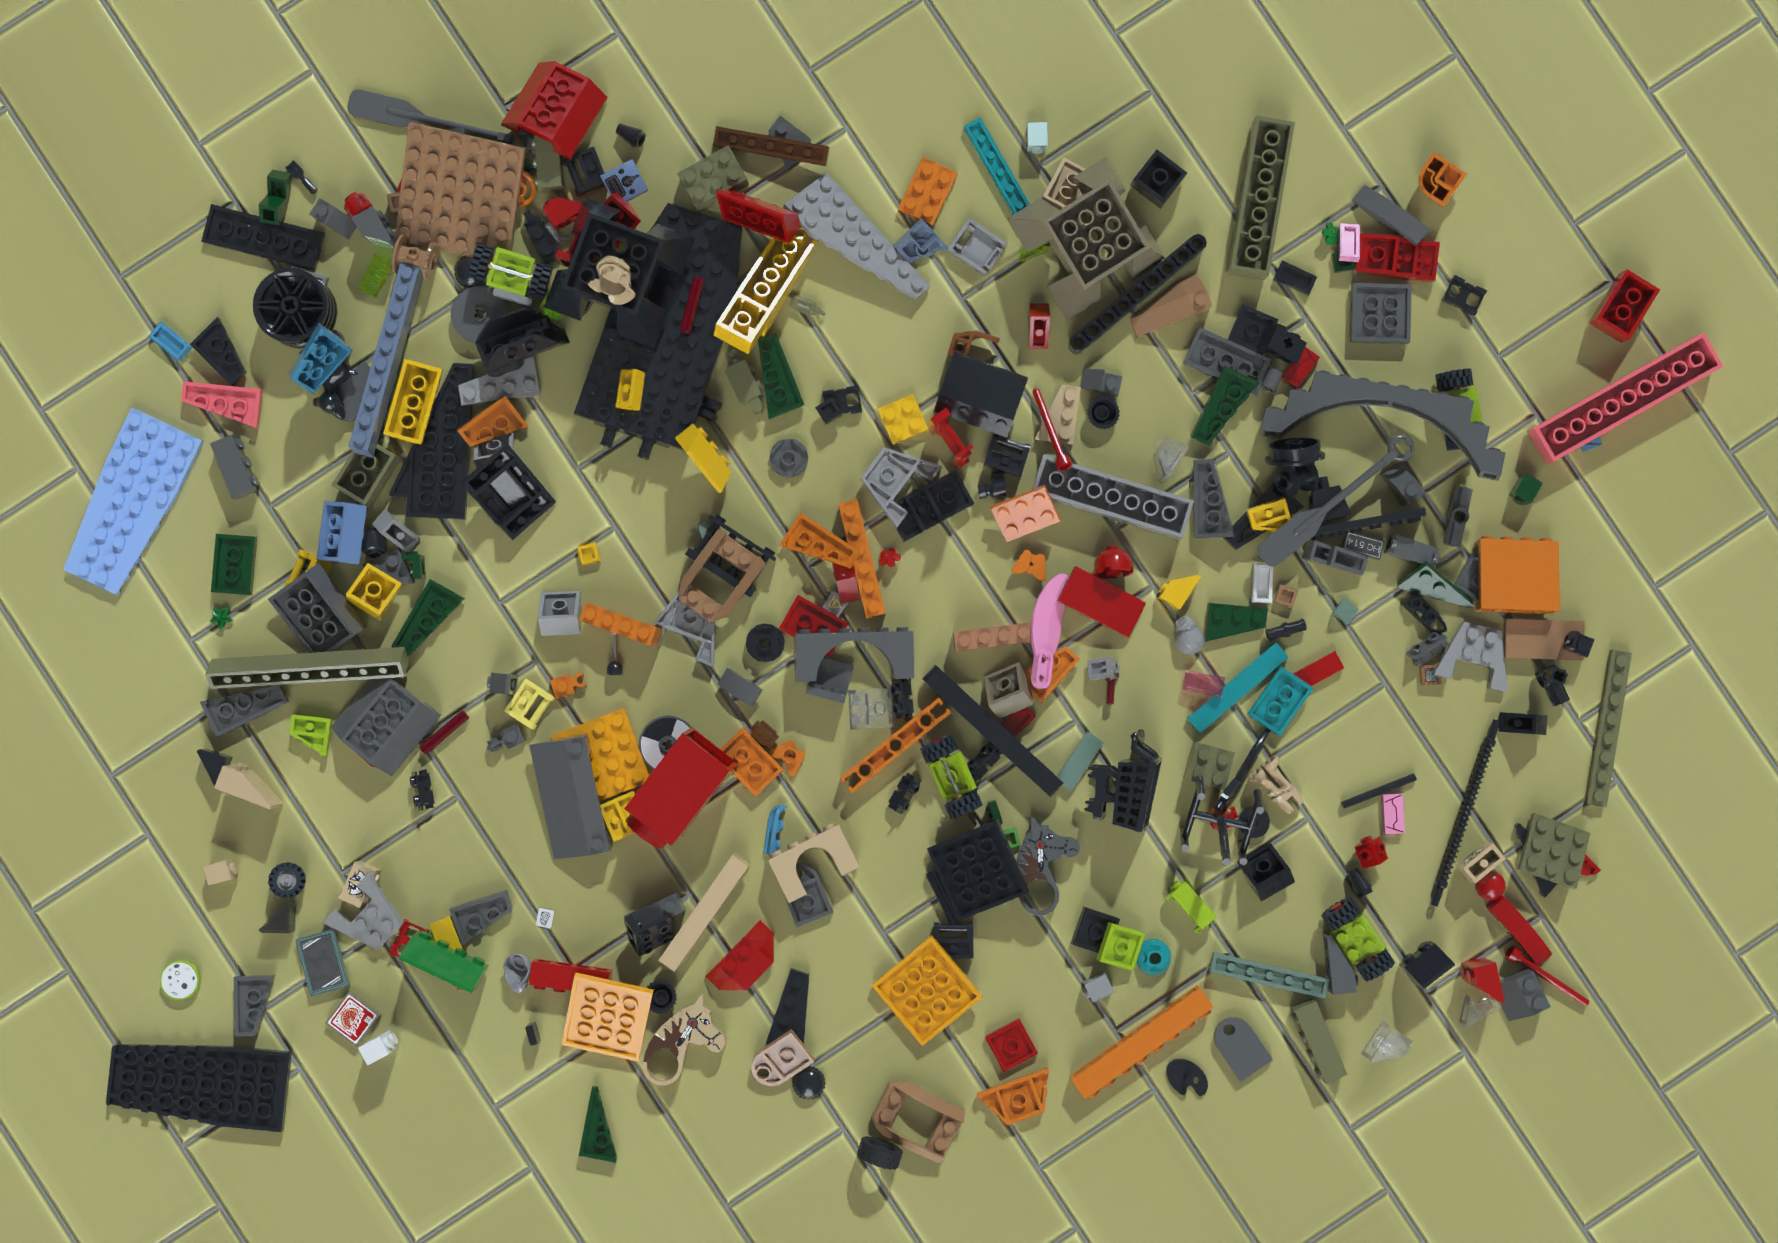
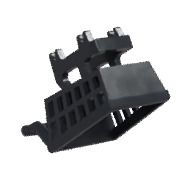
M1139 729L1137 733L1133 732L1131 734V750L1141 758L1123 759L1118 762V768L1113 765L1094 764L1088 768L1089 770H1094L1088 774V777L1096 779L1095 798H1089V800L1085 801L1086 804L1090 805L1084 808L1085 811L1093 813V819L1102 820L1106 816L1107 802L1114 803L1112 824L1136 832H1142L1148 826L1162 757H1159L1154 749L1144 743L1145 731ZM1142 766H1148V768L1142 769ZM1110 776L1117 780L1115 793L1110 792L1108 789Z

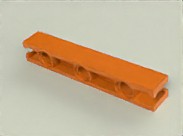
M939 697L840 777L844 783L847 782L845 778L854 772L861 778L854 787H847L851 793L856 791L951 713L947 707L944 708L945 713L938 718H934L930 713V710L937 703L943 704ZM923 715L931 717L930 725L923 726L920 723ZM892 740L900 741L901 748L894 751L890 748ZM861 765H868L871 768V772L868 775H862L859 771Z

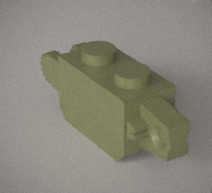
M736 349L728 351L725 355L729 367H727L725 373L740 404H749L754 414L761 415L764 409L760 398L763 397L761 392L764 389L760 381H755L753 377L755 370L751 362L747 364L746 360L741 358Z

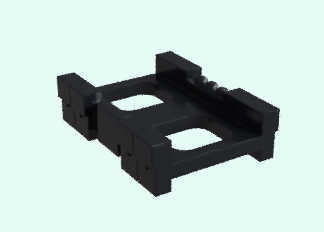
M1454 275L1441 301L1454 305V307L1457 306L1461 310L1464 309V312L1475 316L1488 290L1479 286L1474 287L1469 283H1465V279ZM1452 285L1462 289L1458 299L1448 294ZM1470 293L1479 297L1476 307L1466 303Z
M858 385L836 391L834 389L822 391L824 402L829 397L838 398L839 409L842 414H849V412L851 414L862 413ZM856 393L858 404L848 406L846 395Z

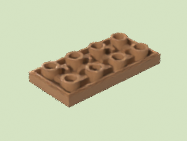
M1504 619V658L1584 660V657L1564 650L1565 644L1563 642L1565 636L1570 631H1579L1580 634L1584 635L1585 621Z

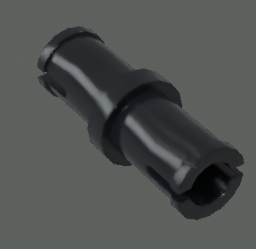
M1302 618L1291 623L1284 622L1281 623V626L1266 629L1265 634L1268 641L1284 636L1288 638L1291 637V634L1306 631L1307 625Z

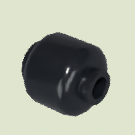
M375 527L368 528L364 532L362 539V552L371 558L382 556L387 550L386 537L379 533Z

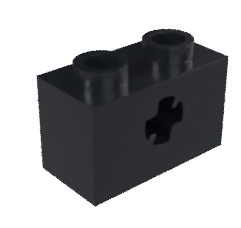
M1281 324L1267 325L1257 347L1286 364H1298L1307 342L1303 341L1299 334L1286 331L1287 328Z

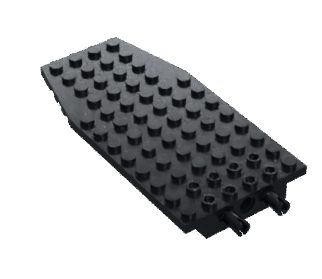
M671 203L666 205L652 228L660 224L695 237V241L682 275L659 267L647 299L668 311L655 348L617 335V311L610 309L574 411V415L591 420L595 425L606 428L600 442L602 446L612 448L617 432L643 440L637 457L644 458V460H649L654 444L666 448L671 446L684 451L675 437L690 425L696 424L724 343L723 340L714 336L715 326L736 294L738 287L742 226ZM632 269L630 271L631 277H635L637 275V269ZM700 277L704 280L691 332L690 334L680 332L681 322L693 278ZM621 369H638L645 373L639 411L615 408Z

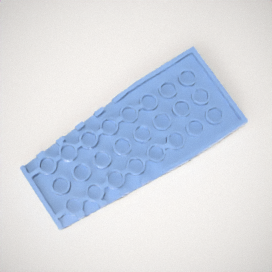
M131 407L105 461L64 570L113 594H120L119 590L124 582L128 581L129 573L134 565L138 564L141 559L139 558L141 553L151 542V536L161 525V519L164 515H167L177 498L204 441Z

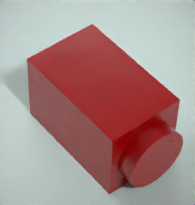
M691 727L680 735L624 808L630 813L626 818L627 825L640 838L654 847L663 849L667 843L672 846L682 837L738 765V762Z

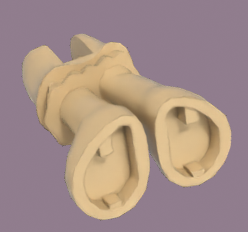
M1274 755L1261 766L1274 778L1280 788H1277L1270 781L1261 767L1255 769L1248 779L1252 783L1259 782L1269 792L1267 796L1271 797V800L1283 811L1291 814L1294 809L1287 800L1291 797L1299 806L1304 800L1293 783L1290 784L1277 768L1280 759L1277 755Z

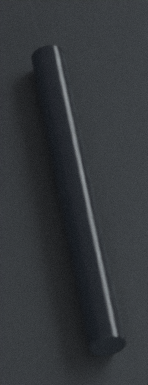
M1414 773L1344 800L1341 802L1343 809H1346L1417 781Z

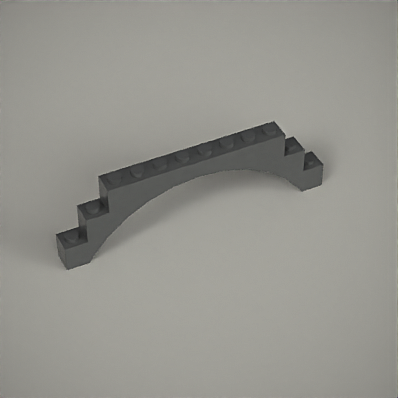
M1324 370L1315 371L1310 393L1300 388L1290 390L1286 411L1275 406L1271 408L1266 407L1261 427V436L1281 439L1300 423L1326 411L1347 406H1383L1412 413L1432 423L1448 435L1464 452L1477 476L1480 478L1499 481L1506 452H1501L1498 448L1485 449L1490 426H1486L1482 422L1470 423L1474 400H1470L1468 397H1453L1444 392H1439L1438 394L1431 393L1427 389L1415 390L1410 389L1406 385L1393 386L1384 381L1377 383L1367 378L1355 379L1350 378L1346 374L1334 375Z

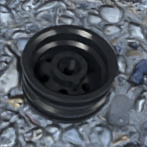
M284 268L272 272L261 281L253 298V313L259 327L268 336L292 348H304L318 323L330 331L333 330L336 324L338 311L333 293L319 279L301 269ZM294 285H298V286L295 288V290L293 291V290H292V287H293ZM277 294H279L282 298L281 301L275 300V296ZM311 295L315 296L314 302L309 301ZM291 304L295 305L294 309L290 308ZM276 314H279V316L277 317V319H276V321H275V320H274V316H275ZM314 315V320L310 322V318ZM297 325V330L292 331L291 326Z

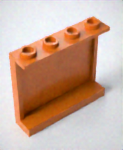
M1482 536L1481 539L1474 543V545L1478 546L1479 602L1475 604L1476 612L1555 614L1560 611L1559 541H1552L1551 538H1541L1539 541H1533L1530 537L1513 540V537L1493 539V536Z

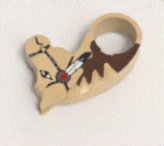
M701 995L695 1004L680 1010L659 1028L649 1042L644 1055L643 1071L646 1078L653 1084L669 1085L681 1075L689 1043L696 1045L705 1044L710 1051L716 1053L725 1047L726 1036L714 1025L711 1015L712 1010L704 1006V995ZM663 1047L671 1049L670 1051L678 1060L677 1073L669 1079L657 1078L649 1068L650 1056L653 1052Z

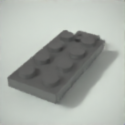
M1200 327L1182 363L1216 379L1219 378L1225 365L1261 382L1250 393L1256 397L1260 387L1267 391L1275 392L1283 376L1282 372L1269 368L1273 362L1272 359Z

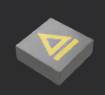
M832 591L822 607L833 615L840 617L849 602L840 604L839 594Z

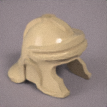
M606 256L601 259L596 266L599 279L590 281L588 285L597 292L602 291L607 294L609 301L613 304L622 305L631 301L636 294L631 289L630 267L624 260L614 256Z

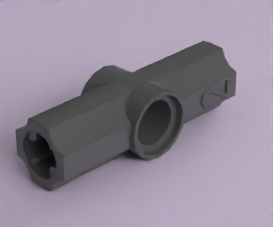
M1455 486L1450 511L1446 515L1447 525L1443 544L1461 547L1465 525L1469 519L1468 511L1473 489ZM1455 512H1459L1461 515L1459 522L1454 517Z

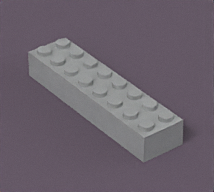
M1043 454L1032 490L1045 485L1054 502L1178 540L1183 538L1194 500L1077 464H1073L1071 468L1065 471H1058L1055 464L1056 458Z

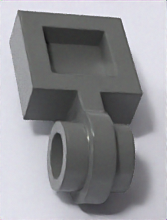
M517 723L499 732L502 737L501 740L498 737L489 740L487 748L493 753L501 749V744L504 743L508 750L525 742L526 739Z

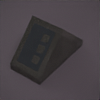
M294 901L287 902L259 931L261 933L294 932L296 903Z

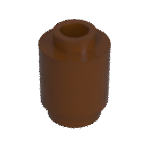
M757 720L750 728L752 731L750 735L764 747L770 748L779 738L776 734L777 732L764 720L761 722Z

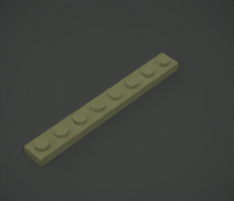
M1609 651L1585 804L1607 807L1632 653Z

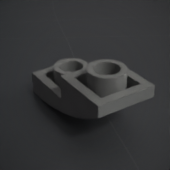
M731 668L725 670L718 682L719 686L750 706L755 704L762 692L760 687L749 679L743 678Z

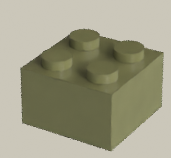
M1193 742L1183 779L1196 783L1195 778L1202 776L1204 785L1225 790L1235 752Z

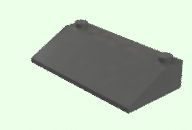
M588 733L530 744V752L554 859L609 852L612 848L609 830L605 828L589 757L592 751Z

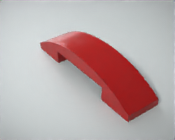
M1503 895L1486 905V908L1497 921L1503 924L1534 964L1540 966L1552 955L1537 932Z

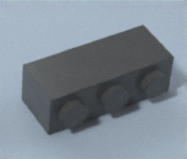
M229 435L210 443L231 498L240 499L258 492L259 488L257 485H259L257 476L251 471L252 463L244 453L245 445L242 439Z

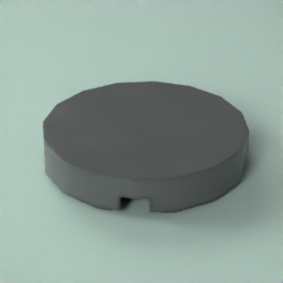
M795 439L780 440L770 451L771 467L782 477H796L804 472L808 465L809 457L807 450L802 443Z

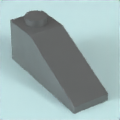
M677 891L624 915V917L632 915L635 921L639 920L642 927H645L666 915L673 917L684 912L686 908Z
M1327 932L1323 933L1327 978L1329 979L1328 991L1333 995L1356 993V987L1359 986L1358 976L1355 975V972L1333 937Z

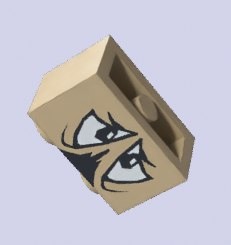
M1485 842L1456 865V867L1469 882L1476 884L1506 858L1494 843Z
M360 860L354 862L338 899L359 908L364 907L366 904L368 905L371 898L357 885L370 871L374 874V880L378 885L381 879L379 875L381 870Z

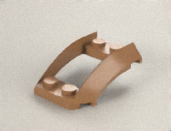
M719 529L680 581L679 601L709 623L716 622L730 615L766 564L760 556L757 557L726 534L727 532ZM714 551L745 573L723 606L691 584Z
M908 1080L903 1082L893 1081L888 1082L870 1118L883 1136L922 1157L940 1163L945 1160L944 1154L960 1123H964L965 1110L921 1089ZM906 1094L941 1113L925 1146L890 1128Z

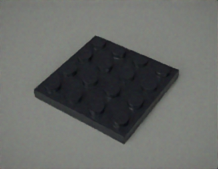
M998 819L927 848L958 921L1030 892Z

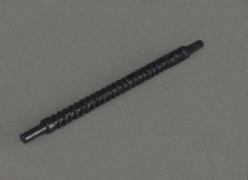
M1493 719L1488 735L1483 740L1484 746L1481 747L1483 751L1479 752L1481 756L1477 758L1479 762H1476L1477 768H1474L1476 771L1472 773L1474 777L1470 778L1472 783L1468 784L1470 788L1467 789L1468 794H1465L1466 799L1463 800L1465 804L1461 805L1463 809L1459 811L1461 815H1458L1459 821H1456L1458 824L1454 826L1456 830L1452 831L1454 836L1450 837L1452 841L1449 842L1450 847H1447L1448 852H1445L1447 857L1443 858L1445 862L1441 864L1443 868H1440L1441 874H1438L1440 877L1435 881L1436 888L1430 903L1431 905L1438 907L1443 890L1448 886L1447 879H1450L1448 875L1452 874L1450 869L1454 868L1452 864L1455 863L1454 858H1457L1456 853L1459 852L1457 848L1461 847L1459 843L1463 841L1461 837H1464L1463 831H1466L1464 828L1468 826L1466 822L1470 821L1468 816L1472 815L1470 811L1473 810L1472 805H1475L1474 800L1477 799L1475 795L1479 794L1477 790L1481 788L1479 784H1482L1481 778H1484L1482 775L1486 773L1484 769L1488 768L1486 763L1490 762L1488 758L1491 757L1490 752H1493L1492 747H1495L1496 744L1495 737L1501 722L1499 720Z

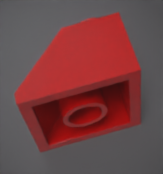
M1484 957L1461 962L1462 968H1460V973L1465 982L1500 1003L1505 1002L1496 962Z

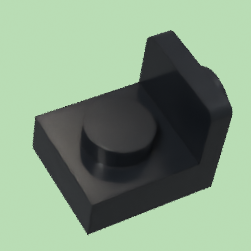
M1570 631L1564 638V650L1588 658L1595 639L1580 634L1579 631Z

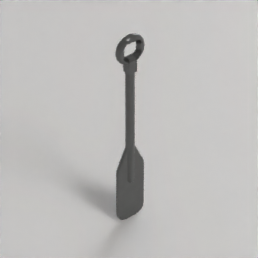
M354 90L350 94L347 105L348 112L352 116L397 127L408 126L410 122L417 124L427 123L448 129L465 127L469 134L498 140L506 144H512L513 135L516 134L513 131L509 134L498 133L427 116L405 100L364 90ZM522 129L518 135L528 136L529 139L526 140L525 144L527 153L532 147V136L528 131Z
M1405 435L1392 437L1387 446L1388 454L1322 507L1296 514L1261 542L1257 549L1261 559L1268 566L1279 565L1317 533L1328 511L1391 461L1403 462L1410 459L1415 450L1412 439ZM1400 438L1405 439L1404 443L1410 446V452L1407 451L1403 454V458L1397 457L1398 454L1394 450L1392 451V444L1395 445L1399 442Z

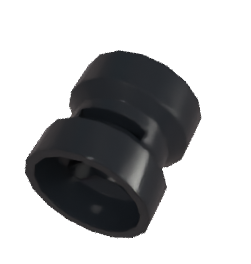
M705 396L704 405L700 410L699 416L716 422L717 412L721 409L723 403Z

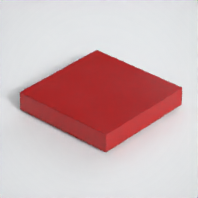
M1020 1018L985 1036L1003 1072L1038 1054Z

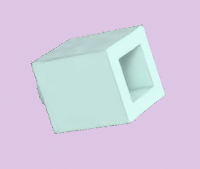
M1047 122L1027 123V151H1031L1033 154L1043 153V151L1047 150L1048 146Z

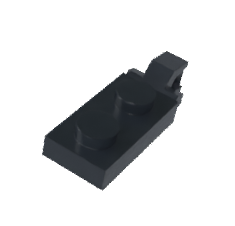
M530 210L524 212L523 214L528 222L524 225L525 230L543 263L547 264L555 260V255L559 249L546 229L545 223L540 217L535 219Z

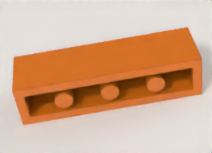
M585 602L579 621L657 648L663 632L658 627Z

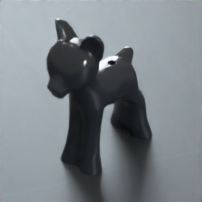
M337 330L331 331L345 342L342 333ZM351 354L322 384L324 392L319 397L313 399L315 407L321 408L328 414H336L342 420L345 418V411L335 391V387L347 381L351 376L358 375V372L352 370L349 359Z

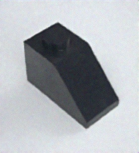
M1500 712L1499 732L1546 735L1548 716Z

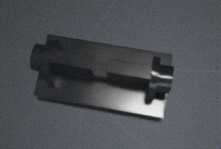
M909 679L892 680L891 693L894 695L893 712L896 715V719L913 717V699L906 700V696L912 695L911 682H909Z
M991 742L984 745L980 749L979 754L967 763L975 782L988 772V769L984 766L986 763L992 767L1001 758L1002 752Z
M427 769L420 770L419 775H417V771L411 772L412 776L409 777L411 788L415 790V796H413L414 806L418 807V811L424 810L423 806L426 809L434 808L433 791H425L424 789L431 786L430 774L427 773Z
M908 772L906 775H903L897 786L903 791L901 793L896 790L888 801V807L897 813L903 814L909 808L913 795L919 791L922 780Z

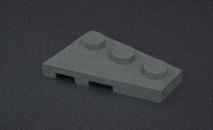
M275 975L234 977L235 1037L257 1035Z

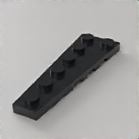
M1425 508L1320 526L1317 533L1310 540L1322 539V535L1330 534V537L1342 535V531L1350 530V533L1361 532V528L1369 527L1370 530L1382 528V524L1389 523L1390 526L1402 524L1401 521L1407 520L1408 524L1422 521L1421 518L1426 516Z

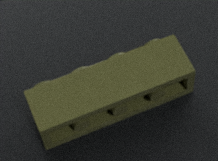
M534 135V137H531L532 148H535L536 156H533L534 168H537V175H534L535 186L542 193L565 191L562 155L553 151L552 143Z
M1311 998L1290 1007L1293 1012L1290 1014L1291 1019L1295 1025L1298 1024L1300 1029L1298 1035L1302 1043H1306L1308 1047L1306 1054L1310 1061H1314L1316 1066L1314 1072L1317 1079H1321L1327 1084L1348 1075L1317 1002Z

